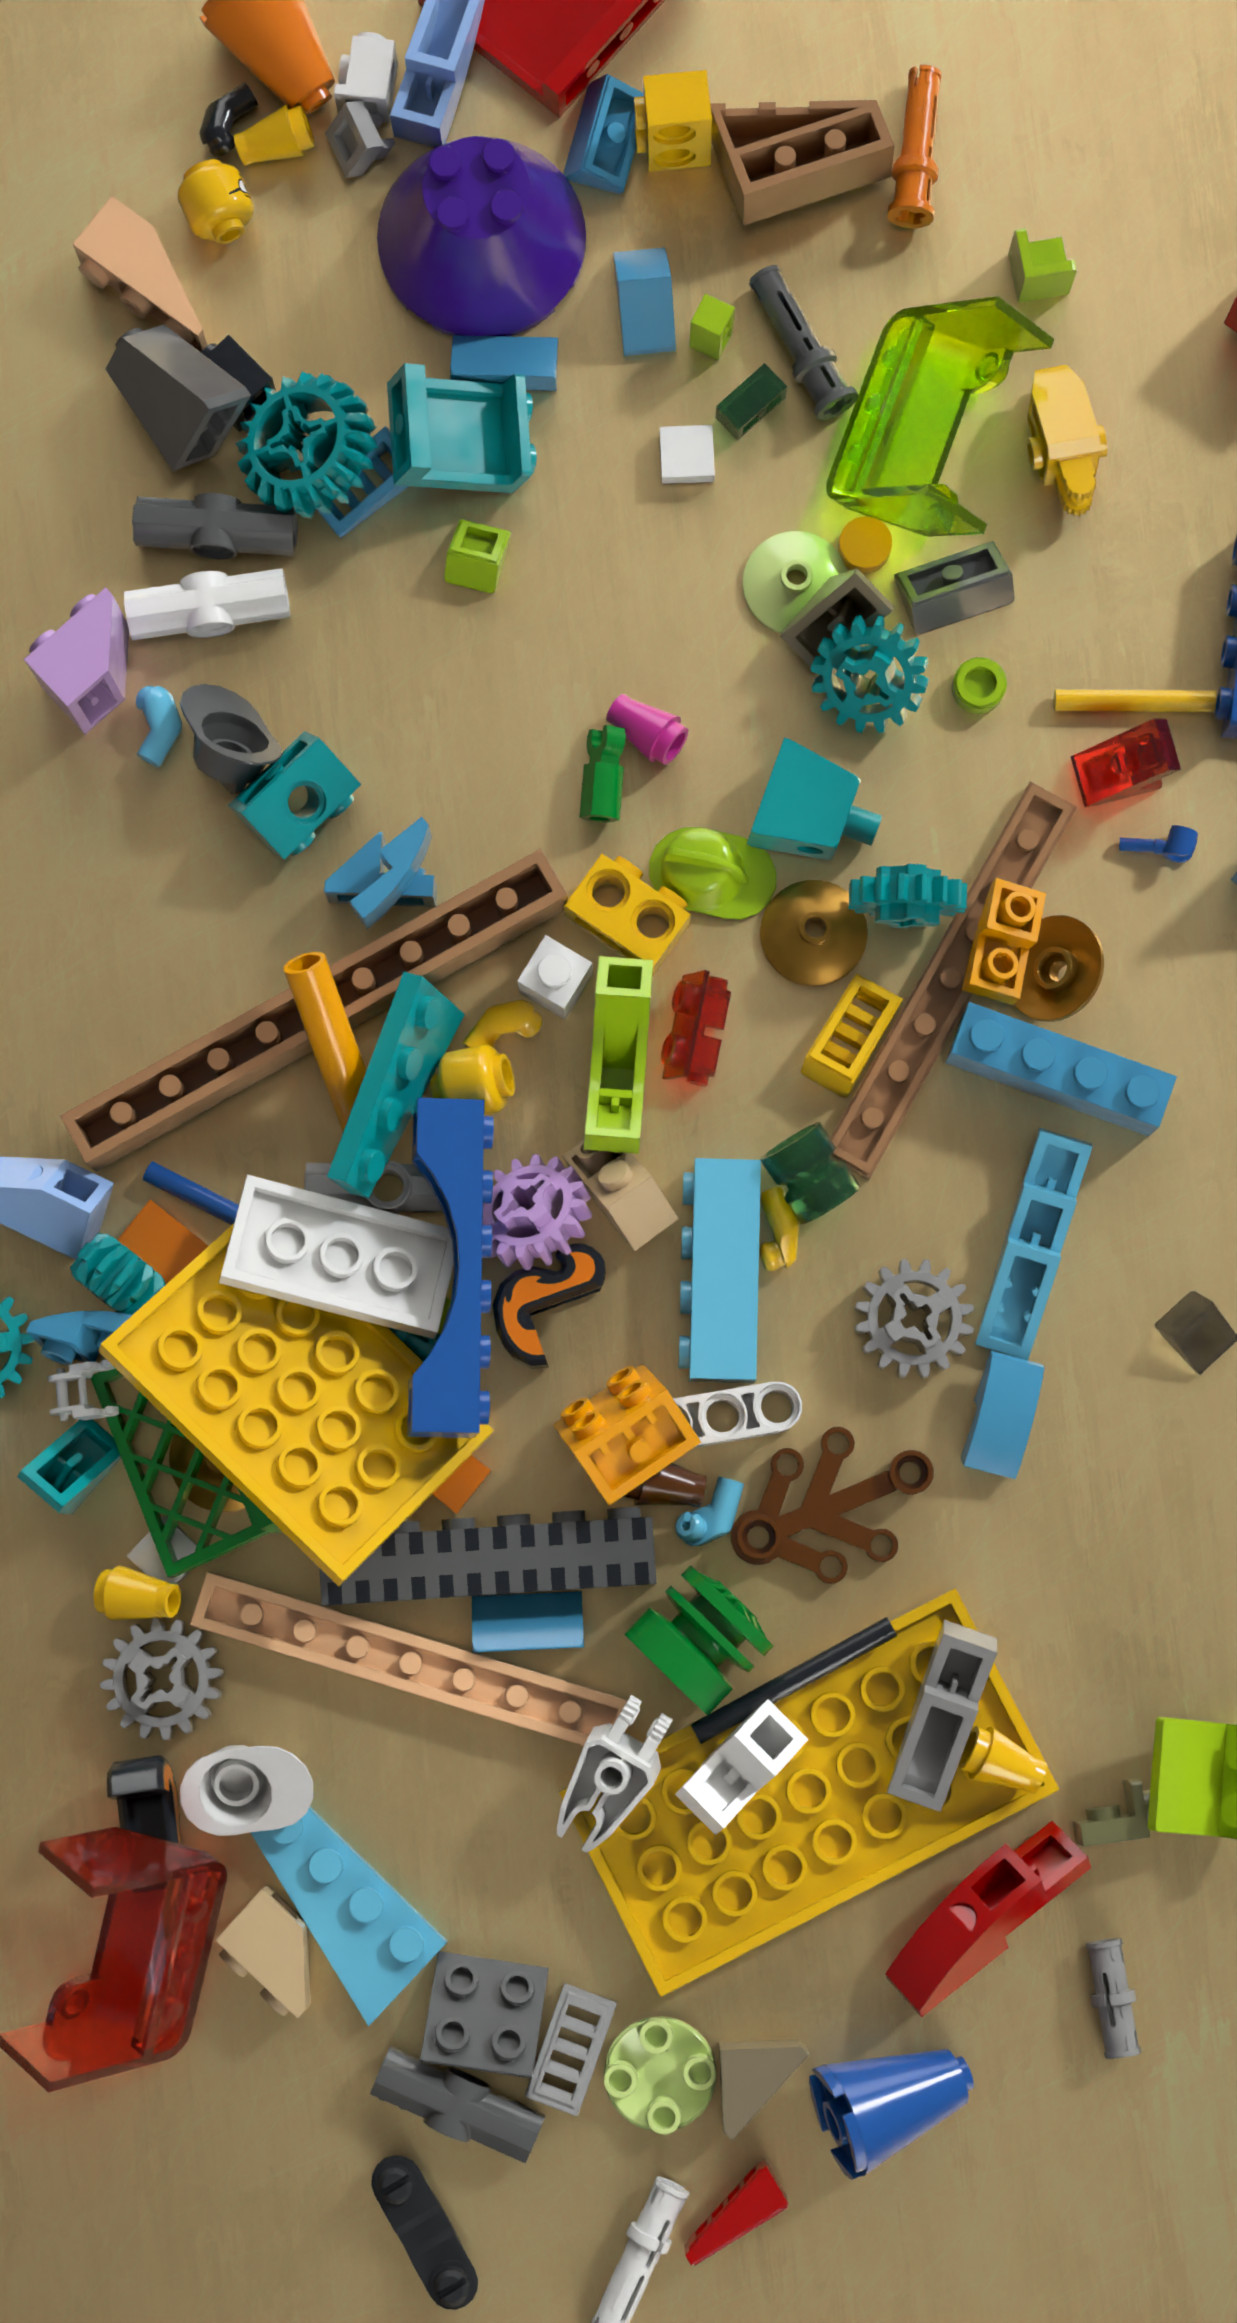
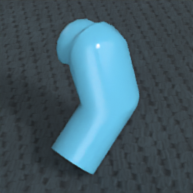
M145 686L136 696V706L138 709L143 710L150 731L138 750L137 756L147 763L160 768L181 732L182 721L174 697L167 689L161 686Z
M718 1476L711 1504L692 1512H684L677 1518L675 1530L678 1537L690 1546H703L728 1534L734 1524L744 1483Z

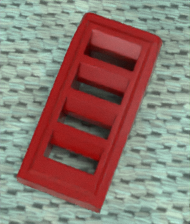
M765 2158L749 2171L690 2236L688 2242L684 2245L685 2256L690 2265L694 2264L696 2266L788 2208L787 2195Z

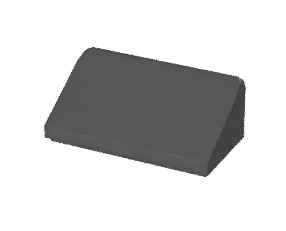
M994 541L894 574L897 588L916 634H923L1011 604L1015 599L1012 573Z

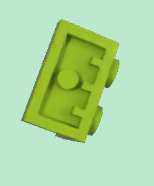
M1157 1717L1155 1722L1147 1823L1150 1831L1237 1839V1725Z

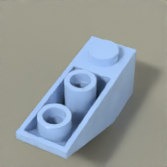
M0 1156V1224L76 1260L78 1258L77 1253L86 1242L90 1243L101 1229L114 1183L65 1159Z

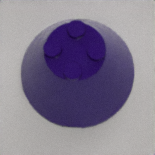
M471 136L442 144L426 152L400 174L384 200L378 222L377 243L381 268L391 291L407 311L410 309L418 317L432 324V329L450 336L510 337L535 327L555 312V307L566 296L570 288L575 286L586 252V228L582 207L572 185L564 174L546 157L529 147L510 140Z

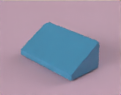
M609 74L603 75L588 85L563 172L567 180L617 194L624 192L636 149L634 97L643 96L641 91Z
M453 335L450 380L502 384L513 374L525 375L526 390L557 391L558 338Z
M582 1591L472 1596V1652L584 1647Z

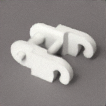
M102 1360L101 1363L90 1361L70 1364L69 1372L65 1373V1368L56 1369L57 1374L47 1377L48 1382L56 1383L57 1408L50 1410V1415L60 1416V1421H68V1415H73V1418L80 1420L119 1415L118 1406H107L105 1409L94 1408L92 1405H88L86 1379L92 1378L95 1372L113 1370L115 1367L108 1360ZM78 1380L80 1404L69 1406L68 1382Z

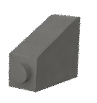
M165 324L144 331L141 328H135L123 334L115 344L116 349L105 370L172 471L215 457L251 396L246 387Z

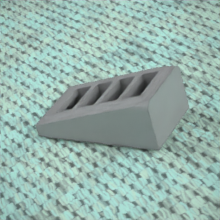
M564 1982L534 2066L532 2079L530 2078L526 2088L525 2097L578 2116L617 2005L616 2001ZM569 2004L599 2015L597 2026L566 2015ZM561 2027L592 2038L589 2048L558 2037ZM556 2050L583 2060L581 2070L551 2060L552 2051ZM545 2072L575 2083L573 2093L542 2082Z

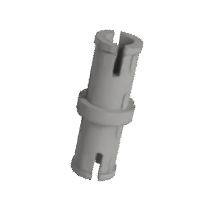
M1122 1938L1086 1943L1095 1994L1090 1995L1092 2007L1098 2008L1106 2059L1130 2057L1141 2053L1131 2004L1137 2000L1135 1989H1129L1121 1945L1123 1944Z

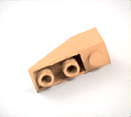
M111 196L73 243L80 261L79 271L97 287L103 289L108 284L120 293L121 302L138 317L145 319L149 314L201 352L208 346L203 329L154 226Z

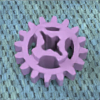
M533 1154L529 1166L523 1167L517 1158L512 1160V1172L507 1175L496 1169L493 1175L497 1183L493 1187L491 1204L483 1203L482 1225L492 1226L491 1257L498 1256L504 1266L508 1268L518 1259L524 1270H530L534 1263V1258L539 1257L546 1266L552 1264V1252L557 1249L568 1255L572 1252L567 1243L569 1238H583L586 1234L579 1221H585L592 1217V1213L586 1205L591 1196L572 1166L565 1168L560 1159L555 1156L545 1165L539 1154Z

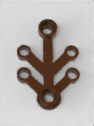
M843 1427L830 1428L821 1438L822 1454L801 1507L779 1516L790 1482L801 1475L804 1469V1461L801 1454L794 1449L784 1448L777 1451L770 1462L772 1475L758 1510L744 1513L736 1520L732 1527L731 1544L735 1553L743 1561L753 1565L767 1564L779 1557L813 1571L816 1577L824 1583L833 1584L841 1581L848 1569L847 1561L841 1553L834 1550L820 1553L788 1538L793 1534L811 1528L865 1550L867 1556L873 1561L886 1562L891 1560L898 1551V1540L891 1531L887 1529L872 1530L838 1515L895 1491L905 1495H915L926 1490L933 1480L934 1469L930 1459L925 1454L916 1450L903 1451L892 1459L887 1471L829 1495L843 1459L852 1453L855 1445L853 1435L849 1430ZM840 1433L846 1437L848 1447L844 1453L834 1454L828 1449L827 1441L830 1435ZM785 1454L793 1456L798 1465L796 1472L789 1476L781 1474L777 1469V1460ZM910 1462L919 1468V1479L913 1484L904 1482L900 1477V1468L904 1463ZM753 1527H762L768 1533V1543L762 1548H754L748 1542V1532ZM877 1535H885L891 1542V1550L885 1556H878L871 1549V1541ZM827 1556L837 1558L841 1564V1570L834 1578L824 1576L820 1570L821 1561Z

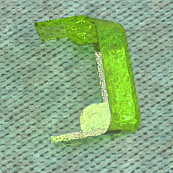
M999 296L910 307L898 311L889 319L881 332L858 394L859 398L854 405L827 479V495L846 509L874 517L880 521L926 537L984 534L987 524L958 504V497L954 490L945 484H938L970 395L984 393L999 386L1008 375L1009 365L1014 353L1051 349L1054 338Z

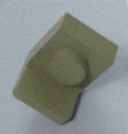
M1123 1780L1127 1814L1120 1815L1119 1805L1085 1809L1087 1819L1073 1821L1076 1844L1084 1847L1149 1838L1150 1831L1147 1823L1150 1789L1143 1790L1141 1780Z

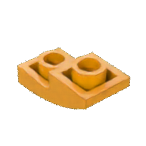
M995 878L992 881L972 944L962 988L963 991L1013 1005L1020 999L1029 949L1038 941L1046 893L999 878Z

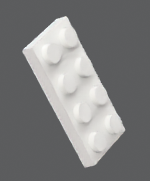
M247 1174L219 1283L434 1339L438 1333L454 1264L452 1240L448 1228Z

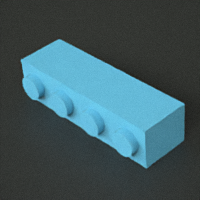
M695 1158L694 1172H683L682 1205H693L692 1227L682 1226L681 1259H692L691 1281H681L680 1314H690V1336H679L678 1369H689V1382L755 1383L761 1160Z

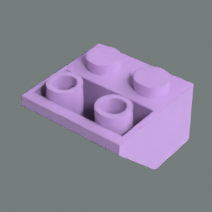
M106 587L96 596L89 594L81 599L73 607L70 613L71 618L57 631L48 630L40 635L29 649L30 654L24 659L42 689L84 734H87L125 700L129 628L114 596Z

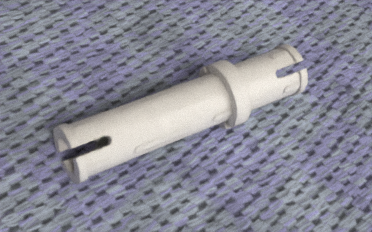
M656 2177L643 2211H641L637 2222H631L626 2232L629 2240L591 2323L630 2322L661 2254H667L672 2244L669 2236L678 2214L681 2212L689 2196V2191L684 2190V2187L664 2177Z

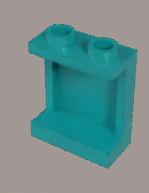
M404 363L387 382L394 485L514 493L534 473L537 454L534 444L530 443L529 422L533 412V401L530 393H526L525 375L513 374L502 384L426 378L425 365Z

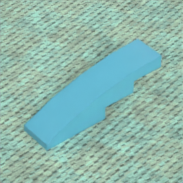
M1039 1128L1004 1240L975 1345L1021 1359H1029L1061 1260L1060 1253L1077 1204L1076 1197L1091 1154L1092 1143Z

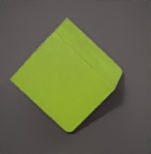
M1026 228L1015 230L1008 256L1018 303L1069 294L1077 269L1075 260L1067 261L1062 237L1029 242Z

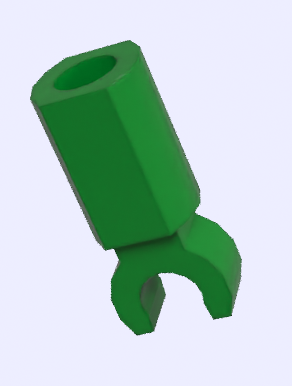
M604 725L603 731L589 729L586 746L590 760L588 764H584L579 815L584 820L602 823L620 820L624 767L619 765V758L625 746L626 733L624 728Z

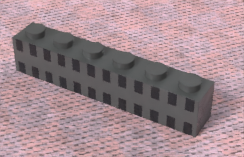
M622 1507L607 1509L608 1519L591 1521H586L585 1510L552 1512L553 1523L530 1524V1514L497 1516V1527L475 1528L474 1517L442 1519V1530L420 1532L419 1521H407L340 1586L320 1569L321 1605L657 1584L652 1517H641L640 1507Z

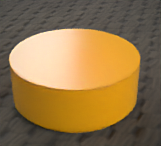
M858 517L851 520L843 528L840 534L838 551L849 569H858L861 573H872L882 568L888 561L892 549V535L882 521L874 517Z

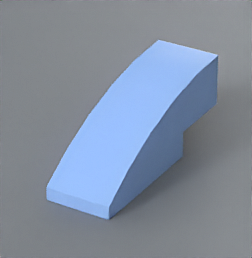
M425 0L404 58L406 71L390 113L394 137L434 148L446 143L466 79L485 0Z

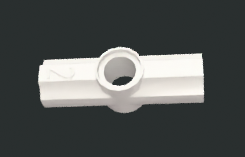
M283 568L227 576L219 571H202L183 577L179 584L124 592L125 614L132 641L187 633L198 638L216 637L230 633L234 630L235 625L290 617V605Z

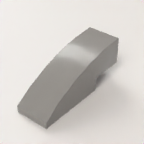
M947 1620L943 1621L888 1785V1794L941 1812L976 1719L979 1700L997 1655V1638Z

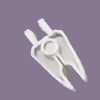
M633 1695L629 1697L613 1725L607 1723L593 1727L584 1744L560 1807L557 1836L562 1838L575 1815L580 1811H590L602 1791L592 1812L596 1818V1824L581 1849L586 1853L610 1837L651 1789L661 1770L658 1752L655 1750L673 1719L661 1713L660 1717L655 1719L650 1726L645 1742L638 1741L625 1733L627 1727L633 1724L639 1714L642 1703L641 1700Z

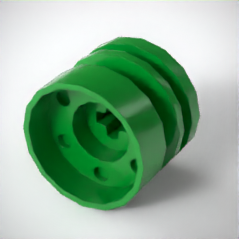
M690 1565L681 1576L697 1592L693 1599L688 1602L676 1589L670 1586L665 1593L679 1613L672 1620H669L658 1611L649 1608L624 1635L708 1716L733 1690L730 1682L719 1667L728 1660L749 1673L754 1666L737 1648L747 1640L758 1652L765 1656L774 1646L766 1638L757 1621L758 1618L720 1581H715L699 1573Z

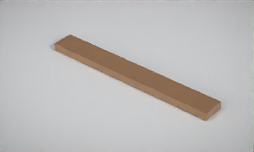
M1031 781L1029 782L967 893V910H965V913L955 914L825 1146L822 1155L867 1180L871 1178L973 993L963 991L962 988L975 933L992 881L995 878H999L1032 889L1077 808L1075 805Z

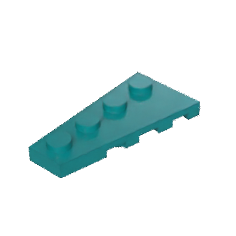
M407 972L402 974L327 1174L329 1179L351 1194L366 1198L370 1197L413 1115V1107L417 1098H422L439 1065L441 1057L445 1054L465 1016L459 1008L423 976Z

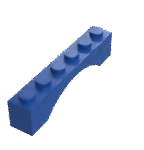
M417 1098L413 1107L412 1163L429 1183L443 1210L452 1240L454 1279L451 1304L442 1332L426 1360L408 1381L407 1437L475 1438L479 1434L480 1424L488 1425L490 1394L489 1391H480V1369H489L491 1356L490 1335H481V1313H490L491 1280H482V1258H491L492 1226L482 1225L483 1203L491 1204L493 1172L492 1170H483V1149H492L494 1120L493 1116H484V1100Z

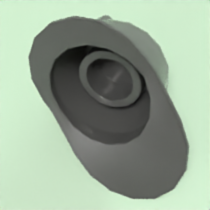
M209 684L194 685L183 692L180 707L186 721L194 732V762L200 771L218 780L231 795H239L245 786L251 783L263 771L266 764L274 763L280 759L281 746L271 735L259 713L246 699L231 690Z

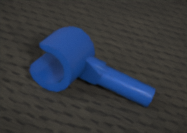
M1173 825L1170 828L1166 841L1156 838L1120 837L1119 851L1153 852L1154 854H1162L1163 857L1172 862L1185 863L1194 853L1198 833L1188 827Z

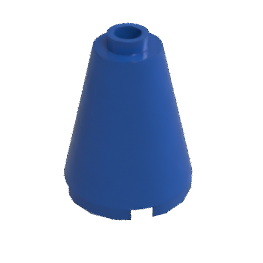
M948 2049L823 2064L812 2069L814 2075L809 2076L811 2097L822 2132L830 2130L833 2139L839 2146L830 2151L842 2172L851 2180L865 2176L965 2106L969 2101L968 2091L974 2088L973 2077L965 2059L962 2056L955 2058Z

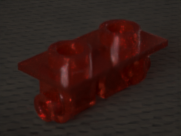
M707 970L683 975L672 997V1009L675 1011L672 1031L668 1034L662 1046L661 1061L665 1064L662 1079L672 1080L687 1077V1083L706 1087L709 1077H715L722 1040L706 1036L704 1031L705 1026L716 1030H724L732 994L731 991L727 990L728 980L709 976L710 971Z

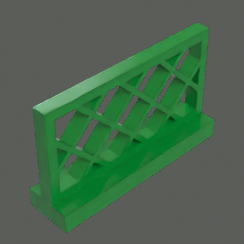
M116 1368L93 1374L91 1381L102 1409H105L107 1406L119 1407V1415L106 1417V1420L167 1577L175 1578L268 1533L278 1534L282 1532L240 1489H238L240 1495L231 1492L233 1483L226 1476H224L220 1487L196 1478L204 1459V1454L197 1447L186 1473L163 1465L162 1463L173 1435L186 1437L168 1419L166 1423L143 1415L148 1399L140 1392L132 1410L117 1405L109 1383L124 1376ZM121 1413L129 1416L126 1426ZM140 1420L163 1429L151 1460L137 1455L132 1444ZM140 1463L149 1466L146 1475H144ZM159 1470L183 1479L171 1510L157 1505L151 1493ZM193 1484L217 1493L206 1524L182 1515ZM228 1498L244 1504L252 1526L235 1534H229L216 1528ZM160 1513L168 1516L165 1526L161 1519ZM181 1521L203 1530L195 1552L177 1560L171 1540L178 1522ZM213 1535L223 1538L209 1545Z

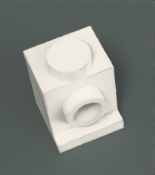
M361 32L357 36L353 35L350 55H341L338 76L339 84L335 83L334 87L337 113H339L346 102L363 100L369 114H381L384 122L390 123L398 68L394 40L386 39L382 35L373 32Z

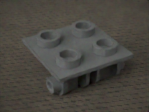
M439 1951L420 2062L532 2079L549 1968Z

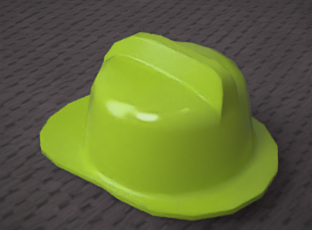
M683 827L668 833L655 846L649 860V878L656 891L661 886H664L685 900L688 904L685 910L722 919L742 920L758 914L770 903L776 890L777 871L770 855L764 849L746 845L747 838L702 827Z

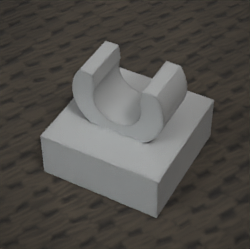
M363 100L346 102L325 132L346 178L363 176L374 159L380 160L385 158L395 145L393 138H380L377 130L384 122V118L378 113L369 114Z

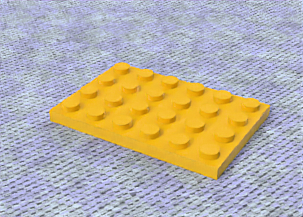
M231 1225L100 1344L98 1351L333 1582L340 1586L491 1436L494 1430L489 1425L480 1424L479 1434L475 1438L407 1437L408 1381L423 1361L388 1327L220 1284L219 1279L233 1225Z

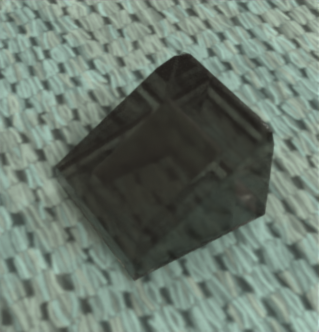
M1191 1291L1155 1324L1156 1329L1199 1375L1237 1341V1334L1213 1301L1196 1291Z

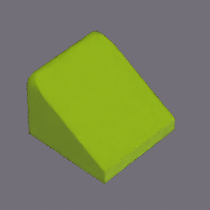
M460 519L447 551L445 581L486 593H494L500 578L511 532Z

